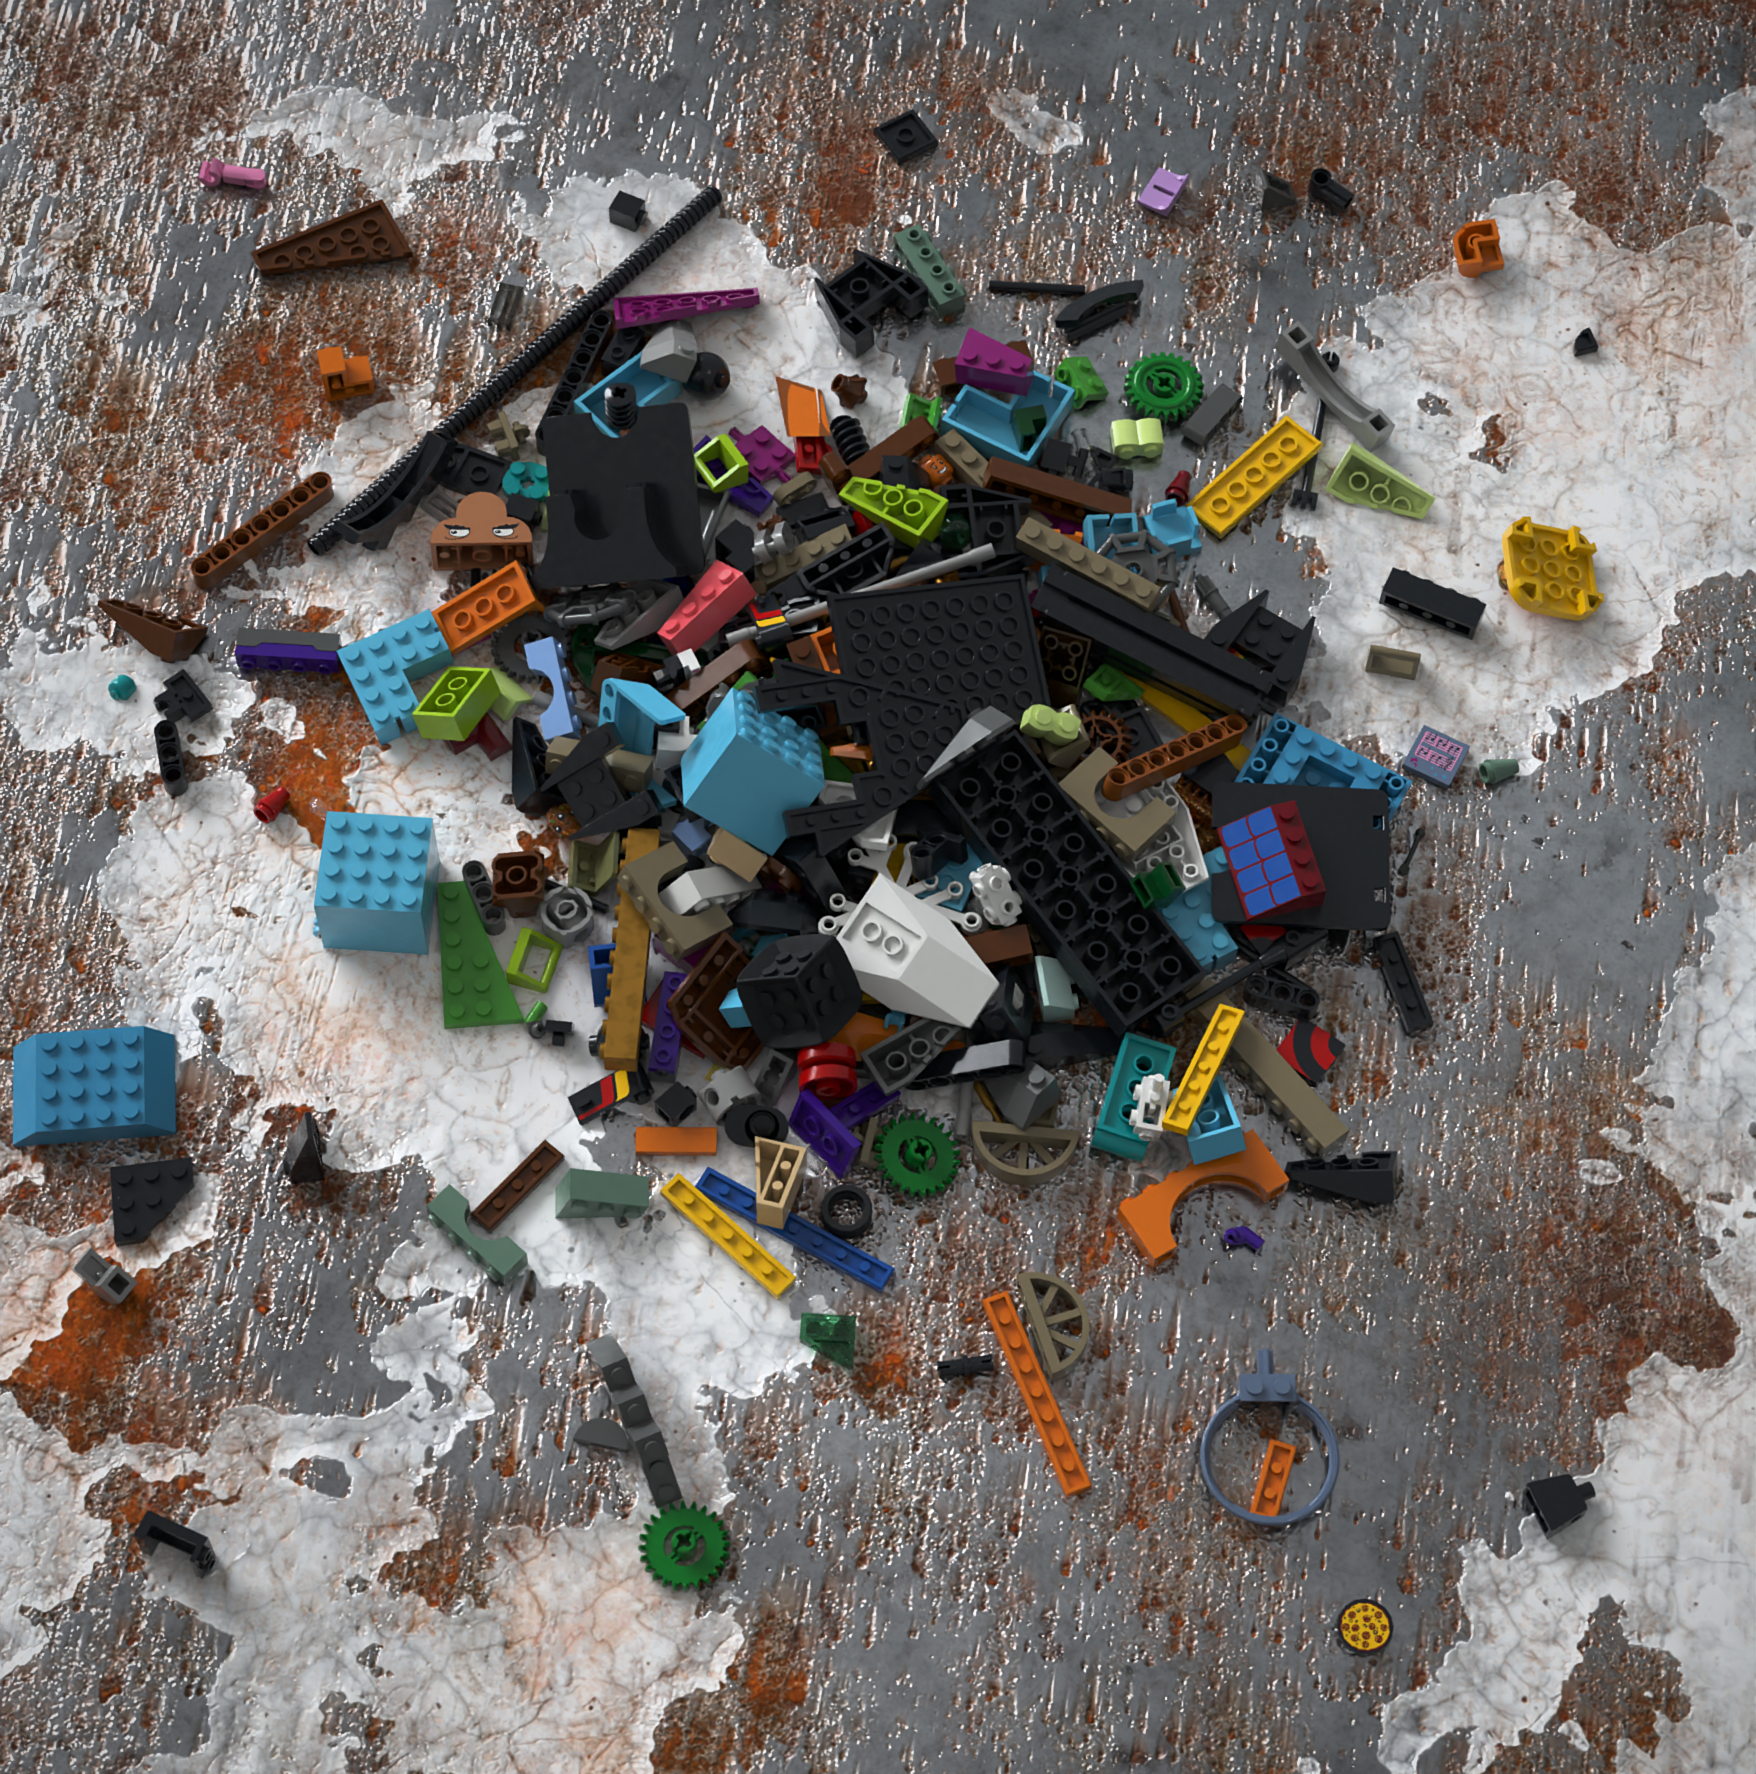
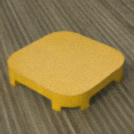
M1523 516L1505 530L1502 535V549L1507 585L1510 595L1519 606L1533 613L1574 621H1583L1597 611L1600 604L1604 602V593L1597 592L1592 555L1597 552L1595 542L1590 544L1586 537L1579 533L1581 528L1573 525L1568 530L1540 525L1532 523L1531 516Z

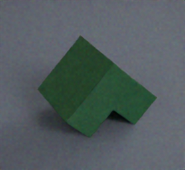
M1043 404L1013 410L1012 430L1019 452L1029 451L1035 443L1036 436L1040 435L1045 428L1047 416Z
M1160 862L1151 872H1139L1130 881L1144 909L1167 908L1186 889L1171 862Z

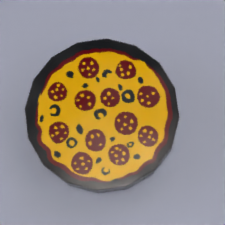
M1358 1599L1347 1604L1340 1612L1336 1625L1338 1639L1344 1648L1364 1657L1376 1655L1383 1651L1392 1639L1394 1629L1392 1617L1387 1609L1378 1602L1369 1599Z

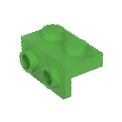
M1065 357L1054 372L1058 382L1075 389L1073 405L1075 409H1081L1087 400H1105L1109 394L1102 379L1098 376L1087 357Z
M910 392L905 399L900 428L914 418L924 415L935 430L939 432L937 423L943 412L941 407L942 398L937 396L931 402Z

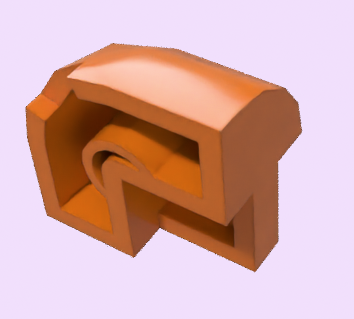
M1495 219L1463 224V227L1453 237V252L1459 273L1462 276L1478 278L1480 272L1504 268V260L1499 246L1500 235Z

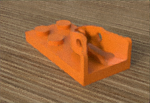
M517 560L431 612L451 654H458L527 611L544 612V605L537 600L527 579L528 572L526 568Z

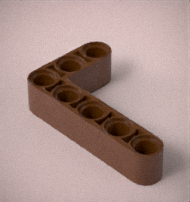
M921 415L914 418L848 466L836 451L825 454L820 459L818 466L829 490L840 504L845 506L848 503L839 498L838 494L852 477L879 481L882 455L908 456L910 459H914L938 440L939 433L927 418Z
M742 640L664 697L681 709L691 720L706 709L710 695L719 689L720 683L727 684L731 689L746 671H750L757 679L773 678L772 671L774 669L770 662L772 656L766 654L764 650L759 651L757 644L753 640Z

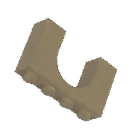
M1099 746L1058 784L1101 839L1112 846L1119 857L1125 858L1132 863L1173 825L1176 812L1157 796L1138 814L1130 818H1115L1104 813L1096 803L1095 794L1102 788L1108 771L1117 766L1118 762Z
M672 841L624 865L617 876L620 887L627 892L634 902L637 911L645 917L652 932L657 934L662 941L666 952L672 955L674 960L678 962L712 944L721 932L728 933L733 923L719 904L694 916L677 915L663 905L658 895V885L679 875L688 863V860L678 846Z

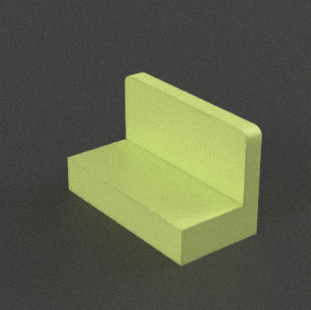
M500 667L488 668L492 670L501 694L490 708L504 721L510 720L519 704L530 703L533 698L513 678L507 677L506 672L500 671Z

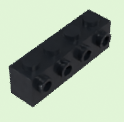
M1394 567L1382 589L1379 600L1381 605L1470 640L1474 638L1487 605L1477 598L1465 596L1452 588L1442 587L1429 579L1419 578L1406 570H1399Z

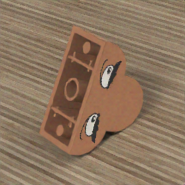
M476 492L466 496L457 507L456 518H449L440 522L432 531L430 544L433 570H471L472 568L501 570L502 567L509 565L515 560L520 564L522 561H526L529 566L531 562L534 567L532 534L529 527L517 518L507 517L504 502L492 493Z

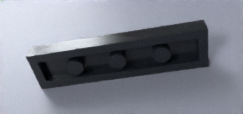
M1396 931L1373 937V946L1407 1033L1432 1027L1433 1019L1399 932Z

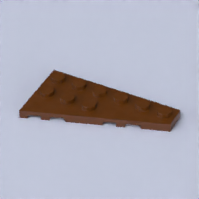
M383 199L250 252L260 275L413 257L412 250Z

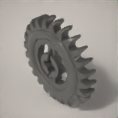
M527 611L524 613L523 618L519 616L515 618V621L508 622L507 627H500L499 631L501 633L493 632V636L497 640H491V646L493 647L491 655L495 657L494 663L500 665V671L507 672V677L513 678L516 676L517 682H521L524 678L527 684H530L533 679L537 683H541L543 677L547 681L550 680L549 677L536 675L529 669L528 662L516 655L514 647L519 638L522 655L526 659L525 644L542 640L543 636L546 638L553 636L560 643H563L566 649L565 666H567L566 662L572 660L573 637L570 636V628L564 630L556 622H548L545 620L544 615L539 617L538 611H534L533 616H530Z

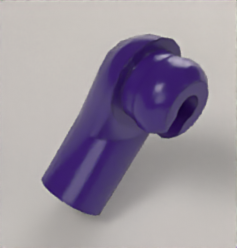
M1246 1226L1229 1228L1224 1234V1240L1229 1245L1247 1243L1256 1251L1265 1243V1240Z

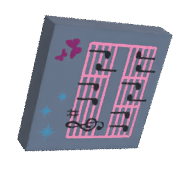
M1424 725L1403 762L1402 769L1448 790L1470 746Z

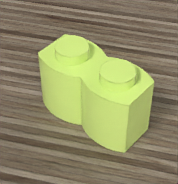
M1145 418L1137 421L1123 419L1111 423L1110 436L1114 455L1122 459H1130L1137 455L1153 458L1162 454L1164 441L1160 419Z
M1036 704L1023 713L1020 730L1031 737H1044L1047 741L1056 745H1068L1077 738L1081 720L1073 714L1066 712L1056 713V711L1048 706Z

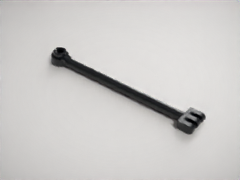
M1331 351L1324 353L1322 357L1334 373L1338 370L1340 359L1333 352L1332 361H1328ZM1318 396L1312 435L1320 441L1327 405ZM1318 453L1306 462L1302 489H1294L1291 507H1296L1299 499L1302 500L1301 509H1306L1307 501H1310V510L1315 511L1318 493L1311 492Z

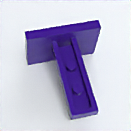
M872 1082L828 1110L807 1088L799 1094L788 1125L840 1179H843L849 1175L861 1147V1143L850 1130L899 1100L901 1092L897 1090L886 1097Z

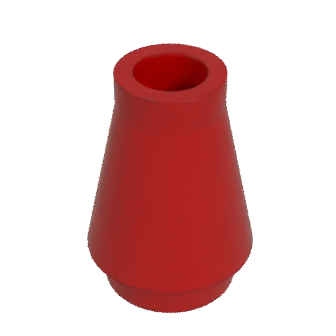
M278 787L274 792L256 802L253 809L255 816L265 824L275 821L286 801L290 798L289 792L283 787Z

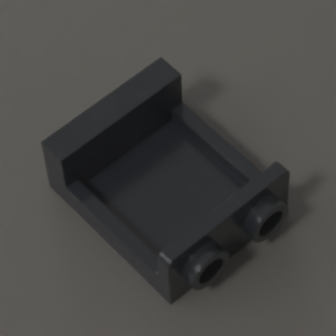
M149 1510L146 1511L134 1533L141 1551L149 1556L153 1555L160 1542L190 1555V1563L196 1576L201 1579L205 1572L209 1573L215 1564V1553L207 1536Z

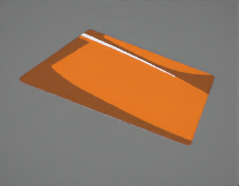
M776 377L787 436H830L822 391Z

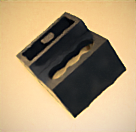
M844 507L827 508L822 512L803 515L799 519H795V535L800 545L846 524L855 538V523L851 513Z
M735 519L715 537V556L717 560L742 572L749 583H753L755 581V558L752 551L754 547V532L747 524H742Z

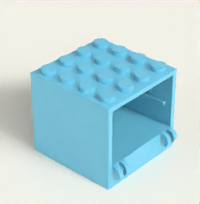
M733 687L681 757L684 807L771 856L774 855L787 837L782 813L787 810L809 807L825 786L818 735L809 728L804 729L798 726L789 716L785 715L783 717L776 712L758 714L753 697L746 691H738Z
M327 811L314 900L316 914L314 925L316 927L313 928V935L315 937H318V933H320L324 948L428 955L440 866L433 818Z

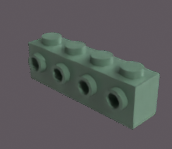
M917 224L894 234L893 250L906 270L928 287V302L938 319L963 309L965 297L967 296L966 290L962 284H958L952 268L944 263L940 250L934 248L929 233L923 231L921 226Z

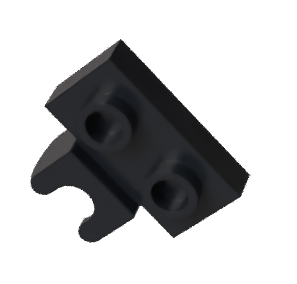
M185 669L165 680L163 686L166 691L154 698L156 710L161 712L167 709L164 715L167 720L174 723L184 718V714L191 722H194L213 710L210 701Z

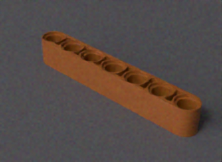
M322 471L312 474L195 558L191 563V571L196 586L202 589L214 586L330 502L334 496L330 475Z
M1237 714L1228 715L1111 768L1101 789L1103 797L1113 802L1120 801L1239 746L1246 730L1247 722L1242 716Z

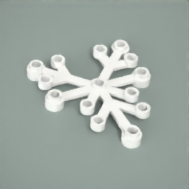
M891 834L890 840L894 844L888 846L887 851L881 850L879 853L878 850L862 848L866 850L868 856L863 855L862 850L858 848L851 849L848 852L849 864L875 870L878 875L880 873L894 882L887 868V863L892 851L897 847V838ZM910 842L905 845L903 850L905 861L896 882L898 886L913 896L924 891H933L938 886V877L935 875L930 878L935 882L933 885H928L925 882L926 880H922L906 887L912 873L909 850L918 842ZM853 854H857L860 856V858L858 860H853L851 856ZM953 881L949 883L947 889L921 900L951 922L959 924L962 932L966 935L973 936L980 932L982 919L977 913L968 912L962 914L938 906L950 899H959L962 896L963 886L960 882ZM956 887L960 891L958 893H952L950 889ZM833 894L830 898L831 909L836 912L844 911L847 913L838 917L825 916L821 918L818 923V933L836 937L839 933V928L846 924L858 904L846 901L842 894ZM838 899L841 900L843 903L841 905H835L833 901ZM974 919L976 923L971 925L967 923V920ZM829 922L832 923L834 926L832 928H826L824 924Z

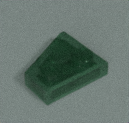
M801 1312L800 1343L843 1367L853 1370L856 1316Z

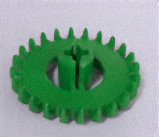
M1160 352V356L1151 353L1150 358L1142 356L1141 361H1135L1134 367L1128 369V374L1124 379V391H1127L1125 398L1128 400L1132 397L1130 407L1138 404L1137 414L1145 409V418L1154 413L1155 419L1162 415L1164 423H1166L1168 416L1171 415L1174 422H1176L1178 413L1185 419L1187 415L1186 409L1192 414L1194 412V404L1196 407L1200 405V399L1203 398L1202 390L1204 389V384L1201 382L1202 375L1197 373V367H1191V361L1183 362V356L1174 358V353H1170L1168 356L1164 352ZM1172 375L1176 376L1181 382V391L1175 387V378ZM1147 380L1153 383L1152 394L1147 388Z
M914 1112L910 1114L908 1121L905 1119V1115L901 1114L898 1120L899 1124L895 1119H891L889 1123L890 1128L887 1125L882 1128L883 1134L877 1136L879 1143L874 1146L875 1151L880 1153L875 1155L874 1159L882 1163L877 1167V1170L886 1172L882 1179H891V1188L898 1185L899 1193L903 1194L905 1190H908L910 1197H913L915 1192H918L921 1198L925 1197L926 1191L930 1196H935L936 1189L943 1192L946 1188L945 1185L953 1183V1179L950 1177H955L958 1174V1170L953 1168L961 1164L960 1160L953 1159L961 1153L960 1150H952L957 1145L958 1140L948 1141V1138L952 1135V1130L942 1133L945 1123L935 1127V1117H932L926 1123L925 1113L920 1116L918 1121H916ZM903 1142L907 1146V1150L904 1153V1162L909 1168L917 1170L918 1174L907 1170L899 1160V1147ZM934 1151L935 1164L929 1171L926 1163Z
M682 1500L678 1510L671 1502L669 1513L660 1507L659 1513L661 1517L658 1518L651 1514L650 1520L653 1526L646 1523L643 1524V1528L648 1534L639 1535V1539L646 1543L638 1546L640 1552L646 1553L640 1557V1562L649 1563L645 1567V1572L655 1571L652 1580L657 1581L663 1578L662 1587L672 1583L673 1591H676L679 1585H682L684 1591L688 1592L691 1584L696 1590H699L700 1581L710 1585L709 1576L719 1577L716 1568H726V1564L721 1559H728L730 1557V1553L724 1551V1549L729 1548L731 1542L723 1540L729 1535V1531H719L724 1526V1520L714 1523L717 1517L716 1511L707 1516V1505H704L700 1511H697L695 1501H693L690 1509H687L685 1501ZM681 1528L693 1529L692 1531L687 1529L678 1530L673 1535L671 1541L672 1552L667 1557L664 1552V1543L669 1534ZM702 1537L705 1542V1551L701 1559L688 1566L676 1565L679 1560L688 1561L694 1558L697 1553V1542ZM689 1542V1547L684 1545L680 1548L679 1543L686 1544Z

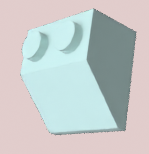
M1035 956L1034 976L1043 1022L1073 1019L1075 1009H1079L1077 993L1072 994L1070 986L1074 984V980L1056 958Z

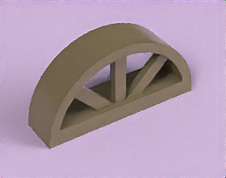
M972 1120L971 1141L977 1159L990 1174L1010 1184L1030 1186L1054 1179L1069 1166L1077 1149L1080 1131L1029 1126L1023 1131L1015 1124ZM983 1142L1003 1145L990 1153ZM1015 1146H1020L1018 1168L1008 1166L998 1160ZM1028 1146L1046 1163V1166L1026 1169ZM1045 1148L1065 1150V1152L1055 1160Z
M1040 1272L1017 1274L1016 1287L1050 1382H1055L1069 1374L1084 1355L1089 1336L1087 1308L1077 1291L1058 1277ZM1033 1288L1047 1291L1040 1306ZM1055 1295L1064 1299L1073 1309L1044 1318ZM1078 1318L1081 1329L1080 1341L1077 1342L1048 1327ZM1052 1340L1073 1350V1353L1060 1363Z

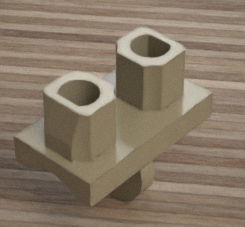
M505 411L498 413V420L487 424V431L491 440L504 437V440L494 443L495 452L501 458L511 456L514 462L520 460L517 442L519 441L520 445L526 444V438L530 435V430L527 425H520L518 421L513 422V428H511Z
M870 1117L868 1123H863L861 1130L860 1127L856 1126L851 1131L861 1143L852 1169L860 1170L863 1166L876 1169L881 1164V1162H877L874 1159L875 1155L880 1153L871 1149L872 1143H879L877 1136L883 1134L882 1127L877 1125L878 1119Z

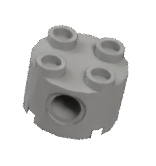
M561 886L551 890L544 897L540 911L542 929L547 937L562 944L563 949H568L584 942L594 930L592 902L585 892L580 888L573 887L571 889Z
M742 1065L727 1072L724 1069L716 1071L711 1076L712 1081L697 1092L698 1097L718 1126H724L727 1114L734 1107L740 1104L758 1105L762 1099L759 1090Z

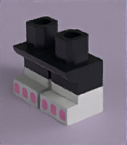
M691 648L664 659V668L652 672L657 685L655 688L663 696H666L701 670Z

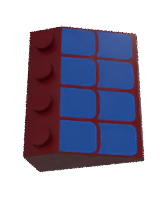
M1295 800L1270 805L1217 829V834L1247 922L1323 904L1326 888Z

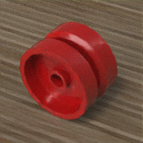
M826 1042L816 1046L805 1047L798 1052L797 1067L801 1073L798 1078L799 1093L808 1088L820 1101H834L851 1096L857 1091V1073L854 1071L856 1068V1053L852 1047L842 1043Z

